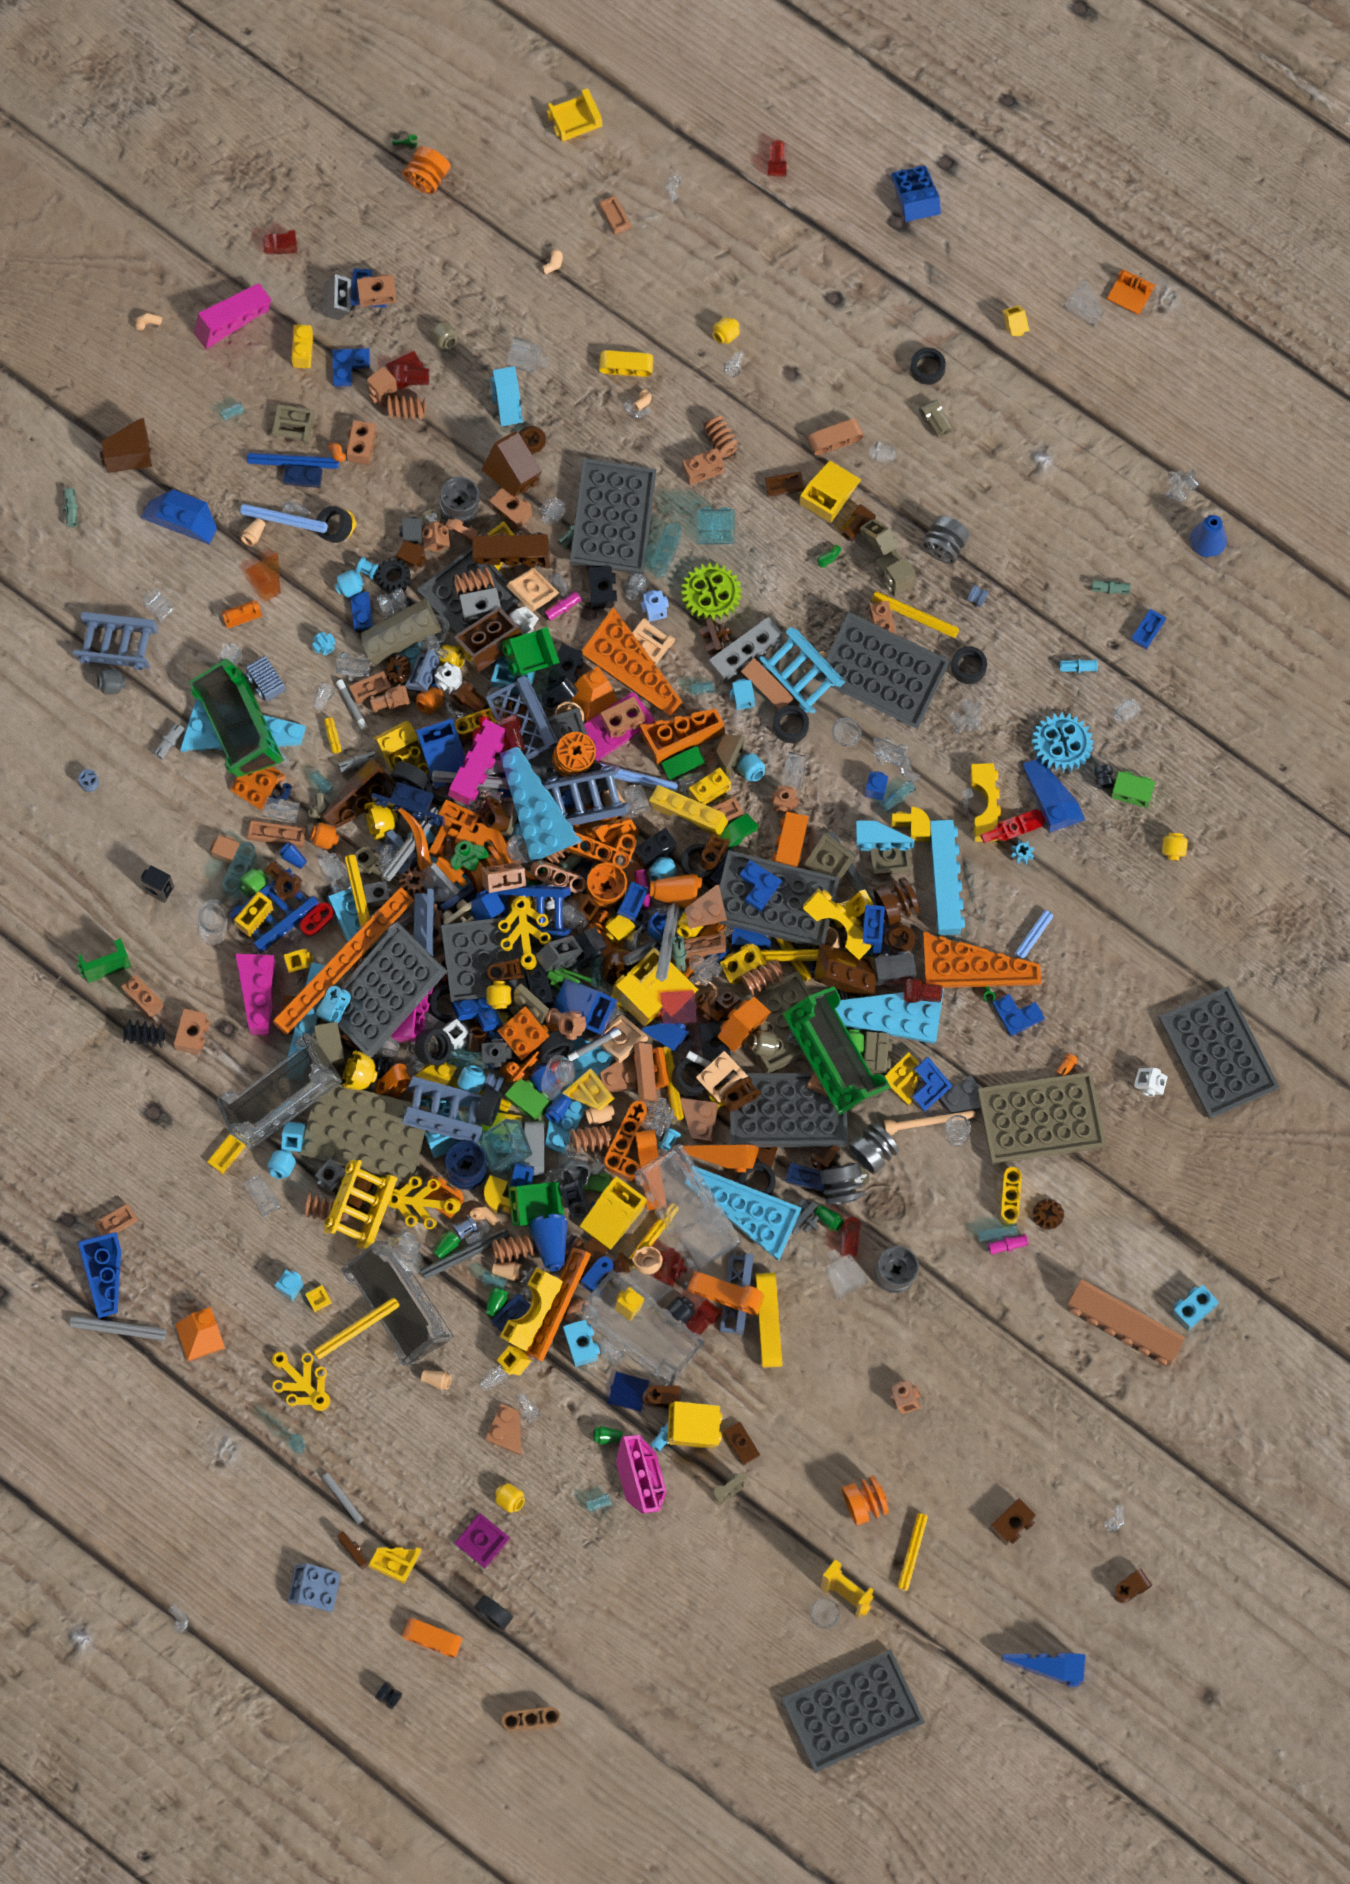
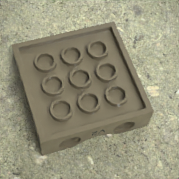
M798 971L783 978L782 983L777 981L775 986L769 985L768 989L763 988L761 992L757 991L753 996L749 995L741 999V1002L733 1007V1009L738 1010V1007L744 1000L749 1001L755 997L771 1011L765 1022L752 1032L754 1034L757 1030L772 1031L775 1033L776 1038L779 1039V1048L777 1051L775 1050L772 1056L754 1054L763 1073H774L805 1056V1054H801L799 1046H794L793 1041H786L785 1037L790 1034L789 1025L782 1014L811 995ZM816 1004L814 1007L815 1016L812 1018L813 1028L821 1043L825 1046L834 1041L835 1034L829 1024L822 1023L823 1014Z

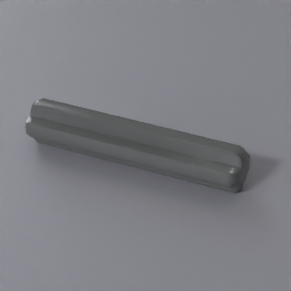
M652 940L623 957L624 964L628 966L641 960L653 948L659 950L661 948L660 941Z

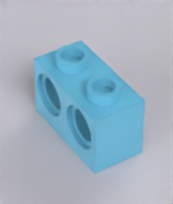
M1204 1285L1199 1288L1195 1286L1188 1293L1189 1297L1187 1299H1180L1173 1306L1175 1308L1172 1313L1173 1316L1187 1331L1209 1314L1219 1303ZM1202 1296L1206 1299V1303L1200 1304L1196 1298ZM1189 1309L1192 1315L1189 1317L1184 1316L1182 1310Z

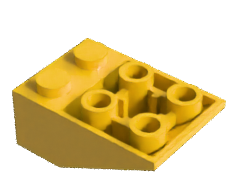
M829 461L800 495V505L832 523L861 479L834 462Z
M404 721L373 737L391 773L397 762L402 761L420 768L427 775L429 774L417 735L409 721Z
M653 948L629 973L662 1005L661 1009L672 1017L698 989L671 962L667 979L663 982L656 979L660 952Z
M616 1176L603 1191L580 1225V1228L611 1250L645 1209L647 1199Z

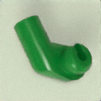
M834 545L829 552L820 555L817 559L818 566L825 568L828 564L833 563L840 554L841 547Z

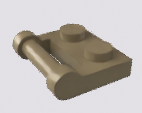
M278 404L272 437L292 438L309 443L315 410ZM280 426L303 428L305 431L302 433L282 430Z
M743 1472L739 1475L737 1473L733 1474L728 1478L726 1485L717 1486L714 1489L713 1500L715 1504L722 1505L747 1485V1477Z

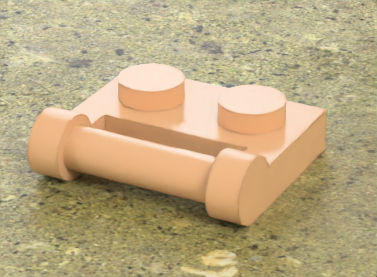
M644 618L632 633L656 665L665 652L673 645L675 638L671 635H666ZM647 630L648 632L664 642L663 645H661L660 643H658L642 631Z
M725 1051L696 1076L719 1103L724 1099V1093L728 1088L748 1077ZM734 1069L737 1074L717 1092L714 1087Z

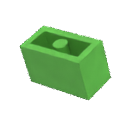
M1119 771L1111 798L1148 809L1155 781L1145 776H1134L1133 773L1128 771Z
M527 1079L516 1081L505 1094V1100L509 1101L511 1105L532 1121H538L550 1106L549 1097L543 1091L538 1092L535 1090L534 1085Z

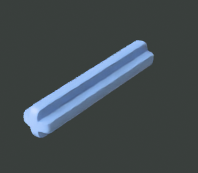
M1045 910L1016 950V957L1019 959L1025 958L1053 918L1051 912Z

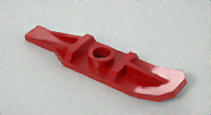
M1034 809L997 823L993 830L981 834L980 837L983 843L995 839L1006 841L1042 827L1045 819L1041 811Z

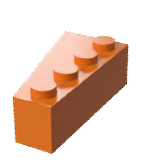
M714 708L692 713L690 716H677L672 720H659L649 725H646V723L641 724L640 732L654 760L659 765L676 755L725 734V726L717 709Z

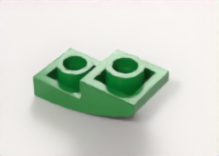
M696 746L662 762V766L669 780L706 762L699 747Z
M746 813L726 826L720 837L730 839L727 848L729 850L741 844L744 837L757 831L759 825Z

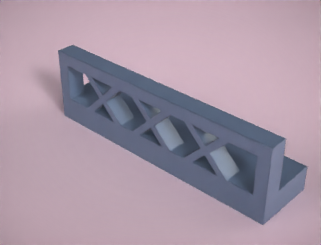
M427 889V893H415L414 938L432 956L434 941V890Z
M746 1254V1257L730 1255L727 1282L731 1283L738 1278L743 1288L746 1285L750 1286L754 1254ZM733 1260L745 1262L744 1269L739 1273L733 1268ZM723 1305L720 1332L744 1335L746 1312L737 1309L732 1311L729 1306ZM731 1316L737 1321L736 1329L725 1327V1321Z

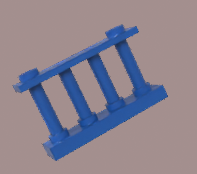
M290 868L286 871L283 870L284 872H288L291 876L293 875L292 870ZM272 881L260 892L266 897L270 896L286 916L281 922H276L270 914L266 916L264 920L271 927L270 931L266 934H261L256 928L252 935L256 938L254 946L258 953H263L297 926L319 904L318 900L314 896L310 899L306 898L299 892L295 897L301 904L294 911L276 894L275 881ZM290 882L287 884V888L289 889V891H291L292 884ZM251 899L231 911L230 918L233 924L235 923L234 919Z
M526 885V887L497 891L506 909L501 912V918L508 917V897L510 895H516V897L524 896L526 898L534 896L539 914H544V899L552 897L555 905V928L540 927L538 924L535 928L542 933L546 932L549 935H553V938H565V935L571 933V929L563 928L562 900H564V897L571 895L570 887ZM521 902L519 903V908H522L524 903ZM541 918L539 922L544 923V918Z

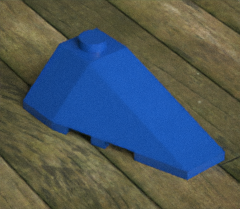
M1041 758L1022 764L1049 833L1085 821L1077 800L1054 773L1047 768V765L1045 763L1041 764Z
M117 1232L77 1241L98 1318L118 1313L121 1247Z
M1058 1653L1056 1657L1040 1654L1035 1655V1658H1031L1030 1654H1003L1002 1662L1061 1684H1067V1687H1079V1684H1082L1084 1681L1085 1654Z

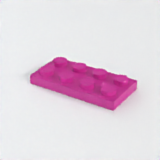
M634 692L611 706L613 707L635 697L645 715V722L643 724L655 723V719ZM630 712L627 714V716L631 718L637 715L634 712ZM600 714L584 724L587 735L593 740L596 747L595 758L597 761L641 733L640 727L637 729L631 728L620 737L610 738L601 721ZM614 720L610 724L617 726L620 722Z

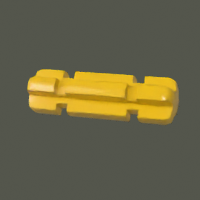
M332 717L324 719V725L333 754L340 753L342 749L334 719Z

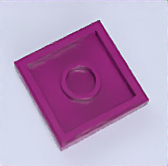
M479 1513L456 1540L454 1545L486 1569L507 1544L510 1537Z

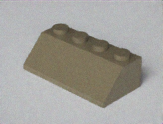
M425 598L362 632V645L369 660L378 665L391 658V656H395L440 632L441 627L428 599Z

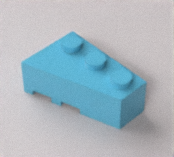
M515 366L493 370V377H490L493 404L497 403L501 426L523 423Z

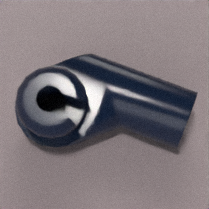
M284 783L278 797L275 794L270 796L269 804H272L273 807H279L289 798L292 786L289 783Z

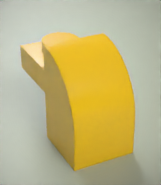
M911 807L910 814L904 811L896 812V814L892 813L891 827H910V838L914 839V842L930 841V820L923 810Z
M865 889L859 891L851 900L840 903L845 907V913L850 917L853 915L858 920L865 917V905H873ZM833 919L838 929L844 927L840 921Z
M490 1175L484 1188L487 1207L496 1215L499 1208H502L503 1212L511 1215L510 1199L504 1197L509 1187L508 1181Z

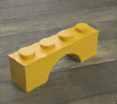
M994 763L971 764V788L982 793L988 805L986 811L974 819L975 842H983L980 835L993 830L998 823V817L1001 816L1000 805H997L996 800L1000 796L999 787L995 785V781H998V769H994Z
M657 785L649 800L654 810L668 816L677 815L696 824L703 831L710 834L715 832L719 837L728 823L723 812L660 785Z
M818 888L803 904V909L816 921L824 918H833L840 921L847 931L845 947L860 960L873 946L871 944H862L864 929L860 926V921L853 915L850 917L845 913V907L839 902L837 904L831 900L832 896L826 890L821 891Z
M536 1267L527 1284L532 1292L530 1309L521 1318L508 1320L500 1338L527 1351L533 1342L537 1330L541 1327L546 1313L550 1310L556 1294L559 1293L563 1281Z

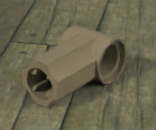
M937 399L919 407L922 418L929 422L938 438L944 437L952 431V427L944 416L942 406Z

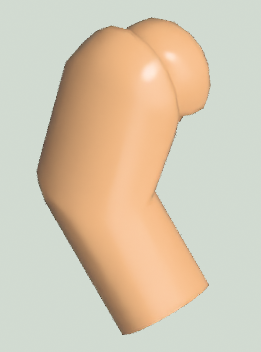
M145 313L136 318L135 328L143 330L148 323L160 326L162 317Z
M642 390L639 393L640 399L633 403L636 411H640L650 403L652 395L647 390Z
M476 1207L469 1213L473 1220L486 1219L492 1226L499 1221V1218L487 1207Z

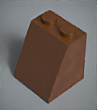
M144 418L136 420L102 441V448H99L100 458L102 459L103 467L107 468L108 473L152 467L148 433Z
M517 431L494 443L481 469L513 497L521 493L524 494L529 488L537 486L540 481L539 476L542 473V470Z

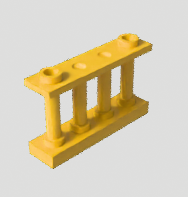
M350 1160L345 1167V1175L330 1215L325 1220L323 1233L335 1234L337 1230L356 1239V1248L371 1250L398 1178L393 1175L379 1178L360 1169L361 1160ZM357 1176L377 1185L378 1189L375 1196L353 1187ZM350 1194L370 1203L371 1207L368 1214L346 1205ZM343 1212L364 1221L361 1232L339 1223Z
M835 1559L823 1574L820 1589L826 1594L829 1590L835 1591L857 1608L856 1618H859L861 1615L865 1616L871 1609L869 1604L874 1598L872 1596L874 1589L870 1587L865 1593L841 1574L842 1564Z

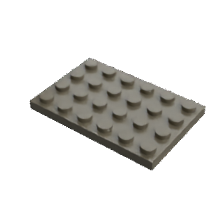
M1092 1072L978 1088L977 1090L991 1165L1100 1149L1107 1146Z
M318 1079L300 1154L328 1161L331 1158L337 1164L346 1166L350 1160H361L360 1169L381 1176L393 1175L398 1178L397 1180L409 1183V1179L415 1175L426 1130L401 1124L402 1117L407 1107H412V1102L366 1090H351L344 1088L342 1084ZM420 1105L419 1110L430 1112L431 1107Z

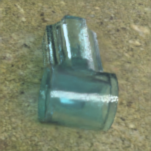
M452 1049L448 1063L463 1069L473 1065L475 1060H482V1053ZM482 1063L478 1067L481 1068L484 1072L487 1068V1064Z

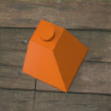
M599 666L584 674L574 684L578 688V692L571 700L582 708L586 722L618 702L608 679Z
M211 1307L194 1312L175 1324L187 1361L225 1348Z

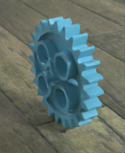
M1054 713L1052 719L1046 716L1045 722L1041 720L1040 726H1036L1032 736L1034 738L1032 740V745H1034L1033 752H1038L1036 759L1042 758L1041 764L1048 763V769L1054 766V771H1057L1058 767H1060L1062 772H1064L1065 768L1068 767L1071 772L1073 766L1079 769L1080 763L1084 765L1086 759L1090 758L1094 742L1091 739L1092 733H1087L1089 726L1083 727L1084 721L1077 722V716L1071 719V714H1068L1066 718L1063 713L1060 714V717H1057ZM1065 730H1071L1073 733L1067 734ZM1052 734L1055 738H1049L1047 735ZM1070 747H1077L1078 750L1074 751ZM1058 751L1060 755H1054L1052 752Z

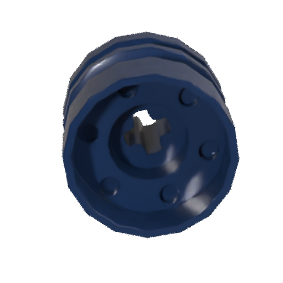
M472 1141L457 1142L450 1147L445 1159L448 1180L458 1189L471 1190L477 1188L483 1183L487 1173L484 1150L480 1145Z

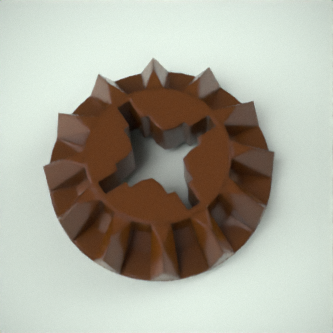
M527 426L519 431L521 438L532 455L537 452L540 453L543 447H545L546 435L540 428ZM535 435L534 439L536 443L532 442L531 445L528 446L527 439H531Z
M397 654L396 656H391L389 661H386L387 666L384 668L386 671L385 676L390 683L400 685L409 678L411 664L407 657ZM396 666H399L398 673L394 672Z
M894 925L885 934L886 946L892 953L909 952L914 947L915 934L906 925ZM903 934V940L905 942H900V944H898L897 946V939H895V937L899 938Z
M1046 1198L1041 1200L1033 1209V1219L1043 1229H1054L1063 1221L1064 1210L1055 1199ZM1052 1207L1051 1213L1054 1216H1050L1046 1221V1214L1043 1211H1048Z

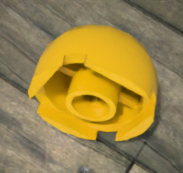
M375 802L365 804V809L369 811V814H365L370 834H375L373 840L385 838L386 833L395 828V822L398 821L397 813L387 806L385 808L381 805L376 806Z
M354 1051L352 1053L355 1055L354 1058H349L345 1066L342 1079L346 1080V1084L342 1083V1085H344V1088L351 1090H363L371 1082H375L377 1072L375 1071L374 1061L368 1055Z

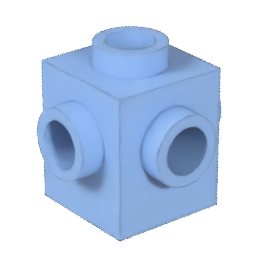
M651 590L643 594L641 608L643 613L646 612L648 620L655 621L667 618L666 608L669 605L667 597H663L662 590Z

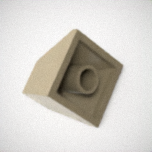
M723 735L722 740L718 739L714 748L719 766L729 780H731L739 759L744 752L745 737L742 735Z

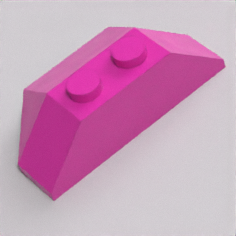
M640 1435L624 1436L621 1438L616 1465L626 1501L641 1514L658 1512L661 1509L667 1491L657 1454L643 1441Z

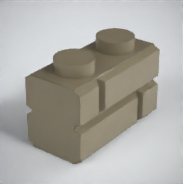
M875 519L870 520L860 528L866 544L883 555L891 554L899 545L891 528Z
M866 1032L864 1061L872 1075L882 1074L885 1076L887 1070L891 1069V1058H888V1051H892V1040H889L888 1033Z

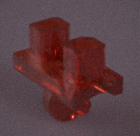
M669 1247L668 1251H659L663 1258L662 1263H665L664 1269H659L654 1273V1278L657 1281L663 1282L668 1287H673L675 1278H680L681 1273H686L688 1268L683 1265L684 1259L680 1258V1253L675 1251V1248Z

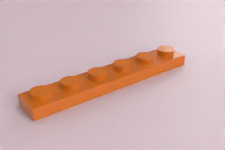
M572 1247L559 1276V1279L563 1281L561 1289L556 1294L550 1310L542 1321L541 1327L537 1330L532 1344L525 1352L528 1357L543 1362L591 1256L587 1251Z

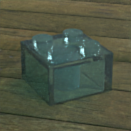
M704 507L697 509V544H734L735 509L728 507L720 509Z
M505 1118L479 1137L480 1145L485 1152L486 1161L491 1172L507 1173L515 1167V1163H521L533 1155L520 1120Z

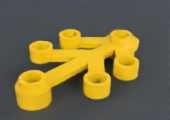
M519 896L512 902V912L505 920L500 921L498 924L499 930L502 933H507L511 928L510 925L519 916V924L508 938L501 941V947L504 951H510L513 948L514 942L521 935L524 953L521 957V964L525 969L531 970L537 965V960L531 953L529 933L536 937L542 945L551 942V937L548 933H542L528 923L527 915L536 920L540 927L547 926L549 920L545 914H539L531 908L528 898ZM519 903H524L522 908L518 907ZM541 918L546 919L544 923L539 922ZM503 924L508 925L506 929L501 928ZM543 936L548 937V940L545 942L541 939ZM505 942L510 943V946L507 948L503 945ZM526 958H532L531 962H525Z
M419 1176L411 1177L409 1183L402 1189H394L388 1203L391 1208L399 1209L405 1217L406 1225L409 1227H413L418 1223L417 1216L412 1215L405 1204L412 1205L424 1220V1227L426 1229L435 1228L437 1221L430 1216L424 1207L444 1209L448 1214L457 1213L461 1207L459 1200L456 1198H450L446 1201L425 1199L432 1191L440 1188L441 1183L436 1178L429 1180L427 1186L414 1197L406 1196L413 1188L421 1186L422 1179ZM414 1178L418 1180L417 1186L413 1184ZM432 1181L436 1182V1188L432 1187ZM394 1195L398 1198L397 1202L392 1200ZM449 1203L453 1204L452 1210L448 1208ZM410 1217L414 1219V1224L409 1222ZM428 1220L433 1222L432 1227L428 1225Z
M276 1352L272 1356L273 1365L279 1369L283 1368L296 1383H283L281 1380H276L273 1383V1390L276 1393L283 1391H305L310 1397H297L295 1394H289L286 1397L288 1406L311 1405L317 1411L326 1410L330 1405V1398L325 1393L326 1369L318 1367L315 1370L316 1378H318L316 1391L311 1386V1368L314 1362L312 1354L305 1353L301 1358L304 1364L302 1377L289 1364L288 1357L284 1352ZM282 1356L283 1361L277 1362L276 1358ZM307 1356L311 1357V1361L308 1363L304 1361V1358ZM323 1370L325 1374L318 1376V1371ZM278 1383L282 1384V1388L279 1390L275 1388V1385ZM294 1397L296 1401L292 1404L289 1403V1399ZM318 1398L324 1399L322 1404L316 1402Z

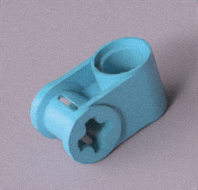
M331 986L317 1008L316 1015L328 1023H338L350 1002V993L347 990H341L337 986Z

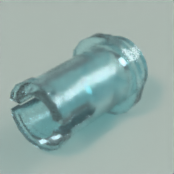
M234 402V405L220 410L224 421L239 414L242 416L245 410L241 402Z
M713 681L693 682V684H690L691 695L698 696V694L714 693Z
M319 770L310 775V779L320 788L319 791L321 793L327 794L333 789L332 782L328 781Z
M485 1271L481 1282L485 1283V1286L488 1284L504 1290L507 1279L491 1274V1271Z
M608 1493L594 1499L589 1498V1501L585 1502L589 1513H596V1510L612 1505Z

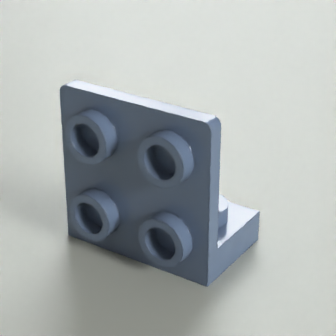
M307 1563L296 1564L287 1604L294 1606L306 1605L327 1612H333L341 1574Z

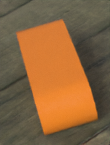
M413 1618L408 1619L402 1634V1638L452 1658H456L463 1640L455 1634Z

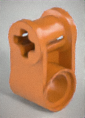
M396 1064L392 1066L377 1082V1094H386L390 1097L398 1098L408 1087L411 1080L406 1065Z

